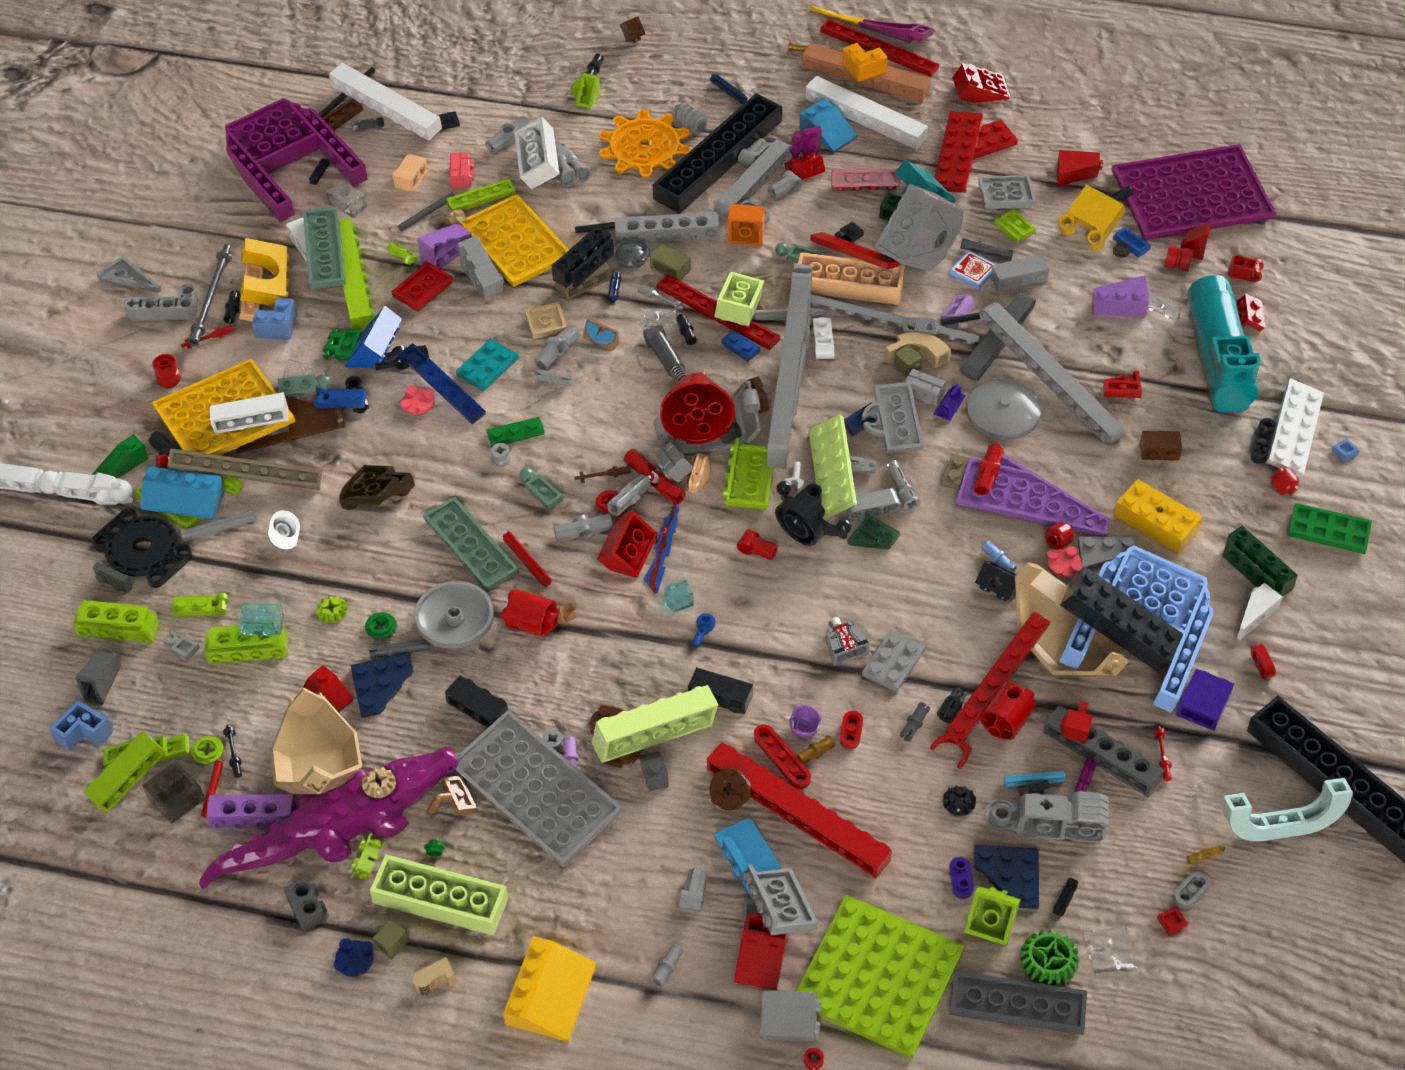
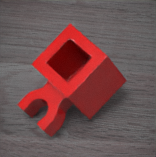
M1080 701L1078 711L1069 709L1067 717H1062L1060 728H1063L1062 737L1086 743L1093 719L1092 715L1086 714L1088 703Z

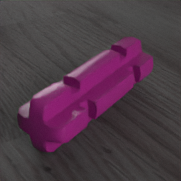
M1086 759L1075 787V792H1087L1097 762L1095 760Z

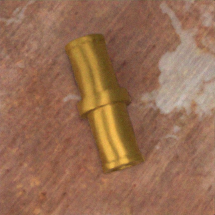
M828 735L817 743H811L808 748L795 755L805 764L814 758H820L824 752L836 746L835 741Z

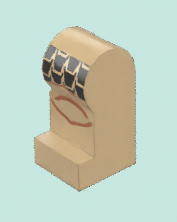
M447 957L416 972L413 976V983L418 994L428 995L434 988L448 983L449 987L457 984V979Z

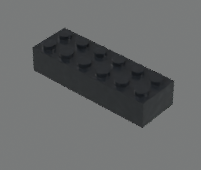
M1084 566L1071 578L1060 606L1157 672L1172 662L1182 632Z

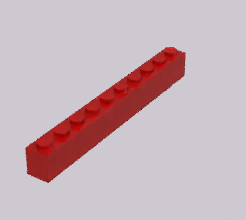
M721 742L707 758V770L713 774L727 768L741 770L742 774L745 775L746 779H749L751 784L750 798L876 879L891 861L892 850L887 844L875 840L868 832L861 831L851 821L844 820L835 811L823 807L819 801L809 798L799 788L790 786L783 778L776 777L770 773L767 768L760 767L750 757L738 753L734 747L727 746Z

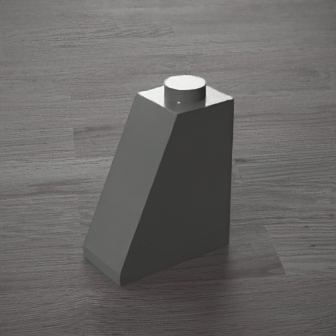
M97 651L77 674L75 679L84 701L104 704L121 667L117 654L111 651Z

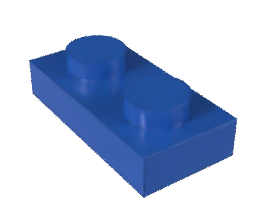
M734 329L721 339L722 345L747 362L760 352L759 346Z

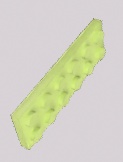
M840 414L808 429L816 484L822 489L821 505L825 509V515L822 517L824 520L857 505L844 418Z

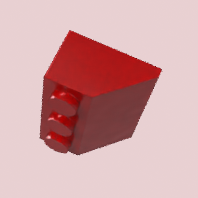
M633 510L618 515L597 560L610 571L637 578L658 533Z

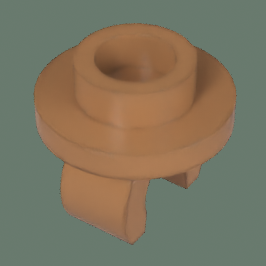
M572 603L566 605L565 608L563 606L557 608L559 621L565 625L570 624L571 620L577 617L573 612L576 610V607Z

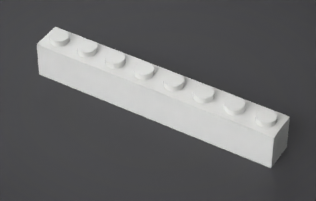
M341 63L329 73L330 83L333 88L344 92L347 96L353 97L360 103L362 102L370 109L378 111L381 115L392 119L395 123L401 124L407 130L417 133L420 137L430 140L442 129L439 116L344 63Z
M816 76L806 86V100L816 103L825 98L836 106L843 117L917 150L927 139V125Z

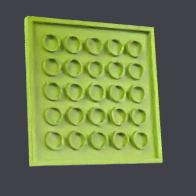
M845 895L796 992L817 994L818 1000L822 1001L821 1013H817L818 1017L913 1059L962 957L965 945Z

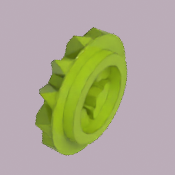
M329 595L328 599H322L321 603L317 604V617L325 623H336L346 616L348 611L347 604L344 599H340L338 596L332 598ZM331 605L334 607V611L332 614L329 610Z
M215 736L201 737L191 747L192 758L197 764L203 763L205 766L207 763L214 764L217 759H221V755L224 753L222 741ZM210 746L211 751L206 756L204 751H207V748Z

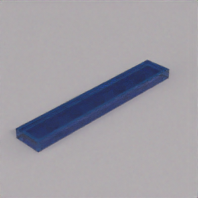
M414 343L399 353L400 358L471 424H474L486 414V410Z

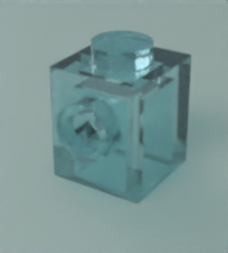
M686 580L664 587L663 603L666 607L669 606L672 613L694 606L693 592Z

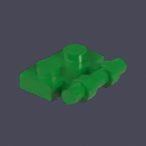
M334 328L328 335V343L323 349V358L329 359L334 354L335 359L347 361L362 335L361 330L344 328L343 332L339 333V330Z

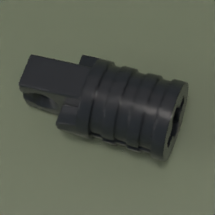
M956 687L946 697L937 711L938 718L946 723H951L962 708L967 692Z

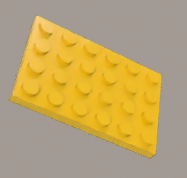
M518 194L465 218L466 221L459 224L471 232L472 237L477 235L494 266L513 287L552 269L551 265L569 250Z

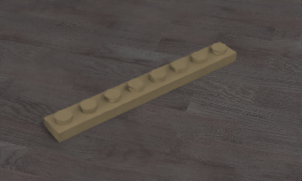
M171 448L167 465L168 469L320 490L322 470Z

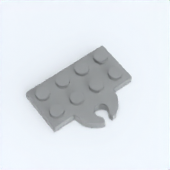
M911 382L875 385L874 394L876 402L871 403L865 408L862 420L872 417L876 422H864V429L873 436L884 438L887 453L923 450L924 443Z

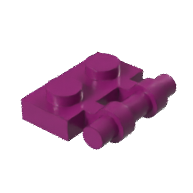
M820 126L804 129L803 134L799 132L794 133L792 137L793 146L790 151L792 158L798 157L800 152H802L803 156L808 152L819 153L822 135Z

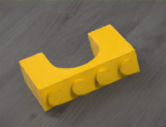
M245 238L241 251V262L264 267L275 278L259 279L244 276L240 287L241 301L274 307L277 298L288 299L289 292L286 291L289 285V279L286 278L289 273L287 246Z

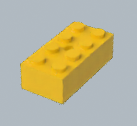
M1139 479L1116 502L1114 517L1177 554L1199 532L1203 518L1201 515Z

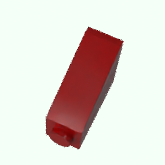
M1059 150L1057 186L1098 177L1099 170L1103 168V160H1100V153Z

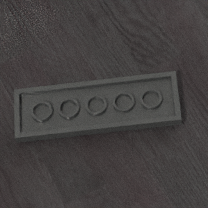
M955 971L950 1015L1083 1035L1087 991Z

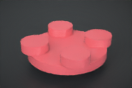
M413 385L408 386L400 402L401 408L414 415L428 412L434 405V390L417 388Z
M1068 546L1066 549H1050L1047 552V566L1058 577H1073L1083 568L1081 558L1077 554V548L1074 546Z

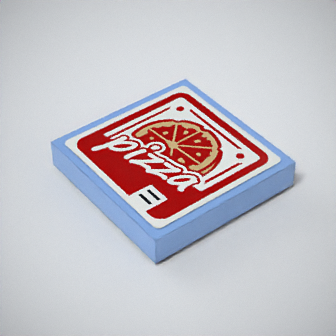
M968 250L949 270V275L979 289L991 277L992 265H995V263Z

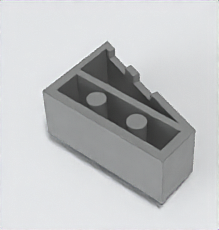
M477 235L459 242L458 249L461 268L483 298L486 300L503 293L504 279L496 270Z

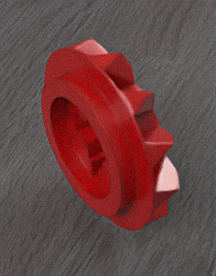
M604 491L596 497L595 506L598 512H602V514L609 513L607 503L617 495V491Z

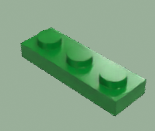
M540 417L486 430L491 448L497 443L509 444L545 435Z

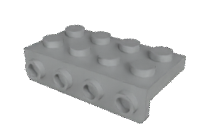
M747 865V872L744 873V883L749 886L750 896L756 902L757 912L761 913L763 925L768 928L771 935L817 930L818 922L792 868L756 872L753 865Z

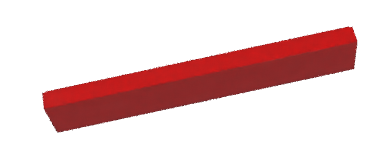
M824 232L811 234L810 241L881 268L891 269L899 266V262L892 257Z

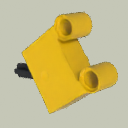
M1086 184L1066 214L1059 218L1058 223L1061 232L1064 235L1073 234L1076 230L1075 223L1090 230L1087 235L1090 248L1094 251L1102 250L1106 239L1126 213L1125 206L1120 201L1134 194L1132 188L1127 186L1107 196ZM1094 239H1100L1097 242H1092Z

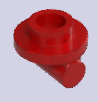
M156 455V467L168 469L169 456Z

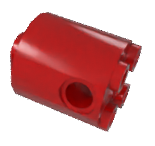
M517 589L510 590L507 607L503 608L501 619L504 620L506 627L545 638L557 626L559 614L556 601Z
M1006 680L981 713V723L988 733L1002 740L1014 739L1036 707L1033 691L1028 688L1024 689L1011 680Z

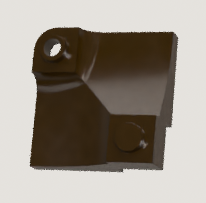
M363 465L342 488L339 502L342 509L353 510L358 504L380 505L393 495L401 497L408 495L415 486L411 473L395 472L393 466Z

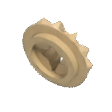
M374 767L372 771H366V775L362 778L364 792L374 798H382L389 795L396 785L395 776L391 770H386L384 767L381 769ZM376 777H378V778H380V780H382V781H381V783H382V784H381V787H379V785H377V783H376Z

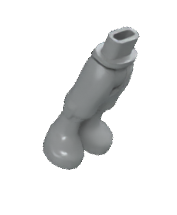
M559 140L555 141L558 167L562 170L560 175L561 184L564 187L572 186L575 182V175L579 182L587 181L591 176L589 168L581 164L578 157L564 143H561Z

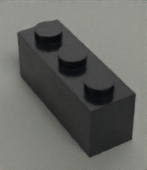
M696 667L689 682L688 691L698 686L708 685L718 703V707L728 709L734 713H746L753 697V684Z
M461 675L445 691L446 702L486 728L490 727L508 710L507 703L502 698H496L487 689L478 687L471 679H465Z

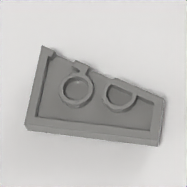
M1079 536V553L1083 567L1085 566L1088 569L1093 566L1101 567L1107 561L1110 562L1115 559L1120 553L1126 552L1131 546L1138 547L1137 536Z

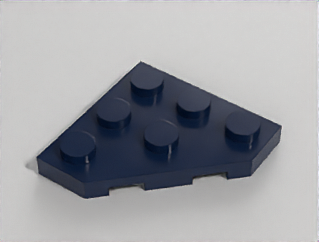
M409 652L350 665L361 718L381 714L389 700L394 698L402 688L406 678L413 674Z
M975 844L974 868L978 872H982L997 890L1008 891L1007 895L1021 899L1019 908L1038 909L1039 849Z

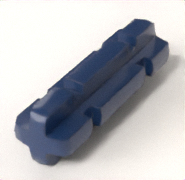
M613 272L611 275L610 291L608 292L609 301L615 302L618 299L621 282L620 272Z

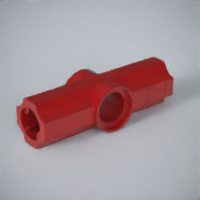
M994 443L989 445L984 459L980 462L978 477L974 484V491L978 495L985 496L990 494L993 482L997 480L1000 463L1004 455V448L1000 444Z

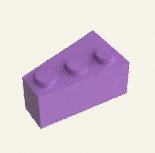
M456 223L418 237L421 263L429 262L441 269L459 256L458 243L471 238V232Z
M1146 275L1094 288L1091 302L1093 316H1146L1149 305Z

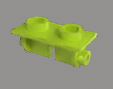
M371 833L366 840L362 839L357 850L360 851L358 857H354L350 869H353L351 878L355 873L359 874V878L366 880L371 875L375 862L368 860V858L376 860L382 847L380 845L381 841L377 839L370 840Z

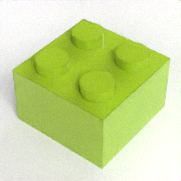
M979 886L974 894L964 933L1007 945L1021 899Z

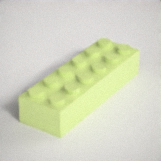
M706 685L695 687L685 693H677L667 699H658L649 705H640L630 711H622L609 718L603 717L596 722L592 745L601 763L711 727L718 703L709 686Z
M386 854L370 889L374 904L493 936L508 901L506 886Z

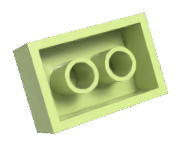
M730 272L718 297L714 317L724 321L735 322L739 325L749 326L761 299L764 281Z

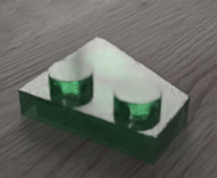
M868 514L849 537L847 544L850 546L889 550L900 537V532Z

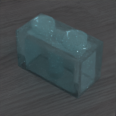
M241 603L237 622L240 633L249 636L281 635L284 618L281 604Z

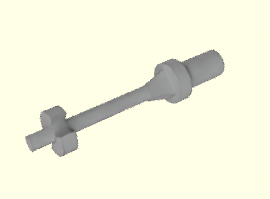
M643 284L639 285L638 290L647 294V297L658 298L674 307L672 310L675 312L683 311L684 308L680 306L681 302L676 301L673 303L660 296L656 289L649 288Z

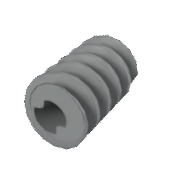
M679 103L673 108L672 116H674V119L685 128H688L694 135L700 134L706 127L708 119L697 110H694L688 103Z

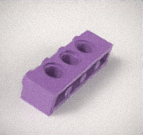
M293 794L209 795L206 818L210 828L222 829L224 827H235L237 829L245 827L265 828L271 827L273 823L278 824L285 818H288L295 811L296 803Z

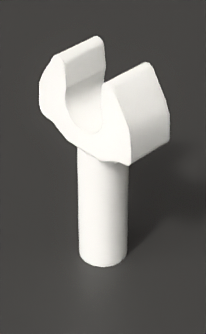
M798 461L794 462L792 477L785 479L791 486H797V493L804 488V480L799 478L801 463Z

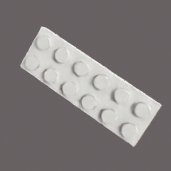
M1291 378L1286 384L1266 463L1279 469L1289 468L1297 477H1302L1317 423L1323 392Z

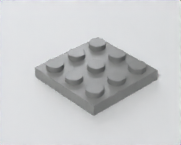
M1029 175L978 178L985 209L1031 208L1037 206L1036 196Z

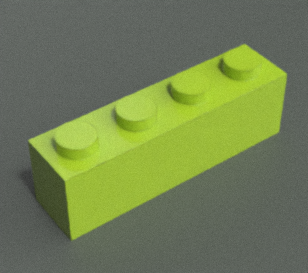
M142 731L118 754V757L110 765L103 769V772L95 780L89 783L83 792L98 808L108 813L166 752L152 737Z

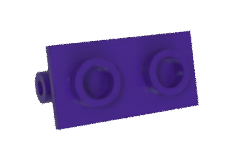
M956 384L948 390L935 410L934 415L949 421L952 419L966 395L961 394L960 385Z

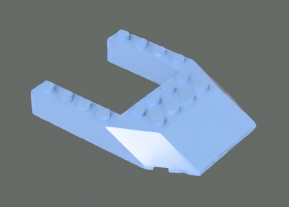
M1133 545L1126 552L1117 555L1112 561L1104 563L1098 575L1182 632L1172 662L1169 663L1153 702V705L1172 713L1181 696L1214 614L1209 602L1208 583L1206 577ZM1078 618L1059 662L1078 670L1096 630Z

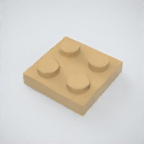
M559 302L525 309V316L533 339L560 334L567 328Z

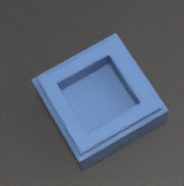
M1348 439L1332 447V451L1343 462L1355 457L1360 451Z

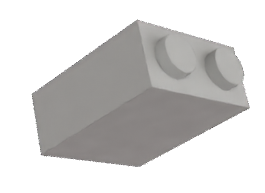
M763 991L760 1028L762 1040L816 1042V1036H820V1022H817V1013H821L822 1001L818 1000L816 993Z

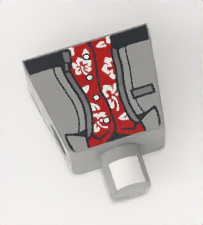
M838 617L829 621L830 628L826 630V643L834 666L869 654V641L853 621L841 623Z

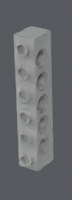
M718 212L615 218L616 244L628 239L639 240L643 243L719 239Z

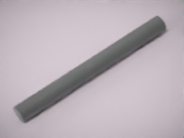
M449 193L399 224V230L403 231L447 203L446 199L455 196L454 193Z

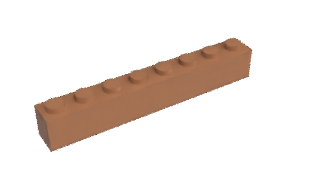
M810 43L803 54V68L923 103L930 91L931 78L887 65L886 73L857 82L842 64L843 52Z

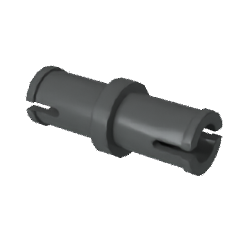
M919 702L914 713L907 718V724L900 733L901 738L906 735L905 741L910 742L917 729L922 727V721L930 711L929 706L924 708L926 703Z

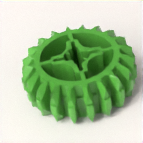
M1042 929L1039 931V935L1033 932L1031 938L1027 937L1025 944L1022 945L1019 957L1021 968L1025 969V976L1031 975V981L1037 979L1039 984H1043V982L1047 983V985L1054 983L1056 986H1060L1061 982L1066 984L1068 979L1074 977V972L1079 967L1080 958L1077 956L1078 948H1074V941L1067 942V935L1061 937L1060 931L1052 934L1051 929L1048 930V934H1045ZM1052 953L1051 959H1049V962L1047 963L1048 957H1050V954Z

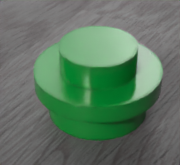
M429 840L424 845V850H426V855L440 856L443 855L445 845L440 840Z

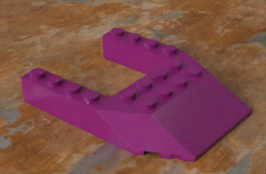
M283 98L225 125L227 154L248 187L279 222L295 214L292 200L269 176V173L308 154L320 150L353 187L368 180L365 164L314 109L302 108L300 104L292 103Z

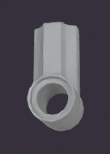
M760 138L748 149H742L738 156V162L750 167L769 147L766 140Z
M786 171L780 180L768 186L770 197L775 200L789 191L797 192L802 187L803 180L792 171Z
M694 867L689 869L685 888L681 891L679 908L701 912L704 899L703 890L707 877V872L701 868Z

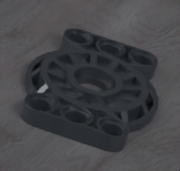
M132 508L122 510L92 537L94 548L97 551H105L106 559L114 570L132 577L146 576L147 582L152 588L164 585L193 556L189 545L179 544L175 529L167 521L152 516L138 517L136 511ZM127 515L134 516L131 520H124ZM114 527L120 528L117 532H110ZM173 533L175 539L171 540L170 536ZM100 539L106 540L104 544H96ZM147 541L151 543L149 549L144 552H136L132 549L139 542ZM181 551H188L185 556L178 555ZM109 554L113 555L114 559L111 560ZM174 563L172 568H165L166 564ZM153 576H161V578L157 581L151 580Z

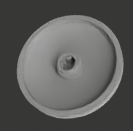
M992 380L985 382L975 388L968 398L967 416L970 423L980 433L994 439L1013 440L1024 437L1036 428L1040 420L1041 405L1038 397L1027 386L1015 381Z
M462 581L441 583L427 590L418 600L414 612L415 624L420 635L435 646L443 648L466 647L482 639L490 630L494 620L493 604L488 594L474 584Z

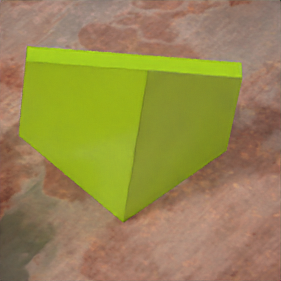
M583 73L570 87L577 106L593 108L600 96L599 76Z

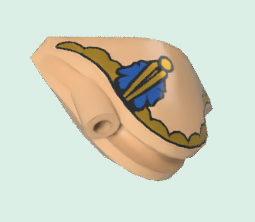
M702 453L695 454L689 460L693 470L688 475L685 474L684 477L688 492L691 493L699 490L711 477V465L708 455Z

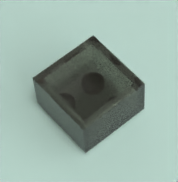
M177 761L142 785L147 799L170 824L205 800L201 786Z

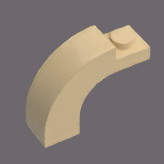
M909 332L897 335V342L890 344L885 350V360L889 364L894 362L895 352L910 345L923 358L928 360L934 369L949 363L951 349L941 339L922 332Z

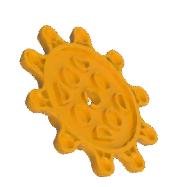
M643 109L638 111L637 118L634 120H627L623 116H616L613 122L617 129L614 131L604 130L599 133L600 140L610 144L608 147L601 149L599 155L603 160H618L615 164V170L619 174H623L629 169H638L643 178H649L652 170L663 168L668 171L676 164L673 160L674 157H684L691 151L688 145L680 143L681 140L688 138L690 130L685 127L673 128L671 125L674 121V116L671 114H665L660 119H653L650 117L649 111Z

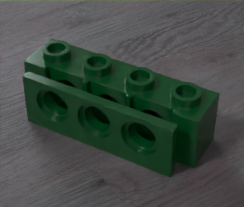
M1243 525L1228 534L1223 557L1254 586L1260 587L1263 583H1266L1281 596L1294 589L1298 574Z

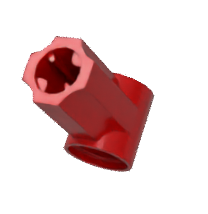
M747 529L737 543V549L745 555L754 553L768 560H773L778 550V545L760 538L756 531Z

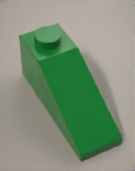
M133 434L120 442L91 475L103 473L115 478L121 477L149 459L145 445Z

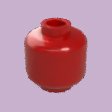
M1281 468L1271 476V485L1281 496L1286 494L1291 496L1299 489L1297 485L1300 480L1289 468Z
M1064 522L1055 523L1045 533L1046 543L1055 550L1065 548L1074 539L1072 528Z

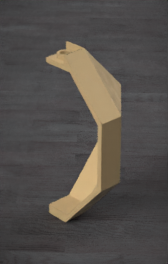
M1030 562L1025 564L1015 576L1018 631L1033 611L1051 621L1050 626L1031 650L1034 655L1056 676L1115 677L1128 663L1125 650L1097 630L1078 670L1059 662L1078 620V617L1060 606L1068 586L1038 564Z
M302 688L294 699H290L271 749L274 786L290 794H321L351 781L361 770L362 761L356 731L321 692L315 694Z

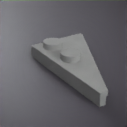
M124 256L96 273L97 277L101 280L156 293L162 291L159 284Z

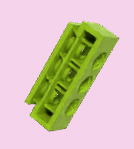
M83 600L82 604L79 605L72 623L76 634L82 637L91 636L101 639L137 641L139 643H153L159 627L156 612H148L149 608L146 606Z
M278 622L210 627V632L205 633V656L208 664L288 657V635L285 626L278 627Z

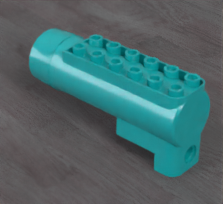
M1205 276L1191 284L1187 296L1190 313L1195 324L1194 333L1212 406L1218 412H1243L1258 397L1259 390L1256 378L1261 359L1259 353H1253L1249 336H1244L1236 298L1230 282L1222 276Z

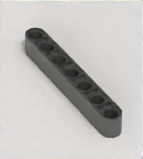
M1019 292L1005 310L1022 325L1032 312L1036 299ZM989 330L964 362L961 374L979 381L1006 345Z

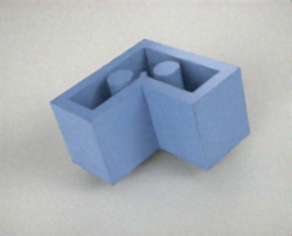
M277 298L273 311L256 310L252 321L255 337L291 340L297 317L295 300Z
M79 700L49 728L55 742L69 751L84 737L100 746L113 733L106 717Z

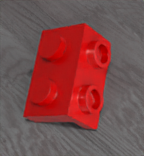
M814 152L805 153V156L800 158H790V161L784 163L785 169L792 171L801 180L825 172L822 155Z
M1244 294L1240 299L1236 300L1242 329L1248 325L1261 332L1265 328L1262 301Z

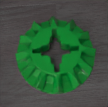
M384 612L371 615L365 623L367 635L371 636L374 640L376 638L381 640L385 637L390 638L391 634L395 633L396 620L391 614ZM377 623L384 626L385 629L378 628Z

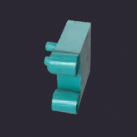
M905 159L895 171V174L907 185L901 192L902 195L905 194L908 185L911 184L936 193L953 204L956 202V199L929 172L918 167L915 163Z

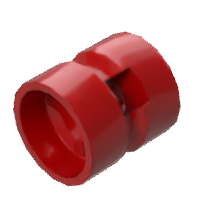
M1169 245L1164 267L1172 269L1178 266L1179 270L1189 272L1194 249L1183 248L1180 251L1179 247Z
M161 354L155 357L152 366L158 385L163 388L176 386L180 382L181 377L175 357L170 354Z

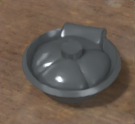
M628 239L615 245L613 258L625 268H640L646 263L650 251L643 242Z

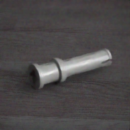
M889 461L886 466L898 487V496L902 498L904 508L906 510L917 508L920 500L915 496L913 486L908 484L898 461Z

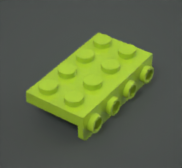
M736 438L735 443H731L730 454L733 457H729L728 460L730 472H726L725 480L728 486H724L723 490L726 506L768 510L774 468L767 467L768 447L740 444V438Z

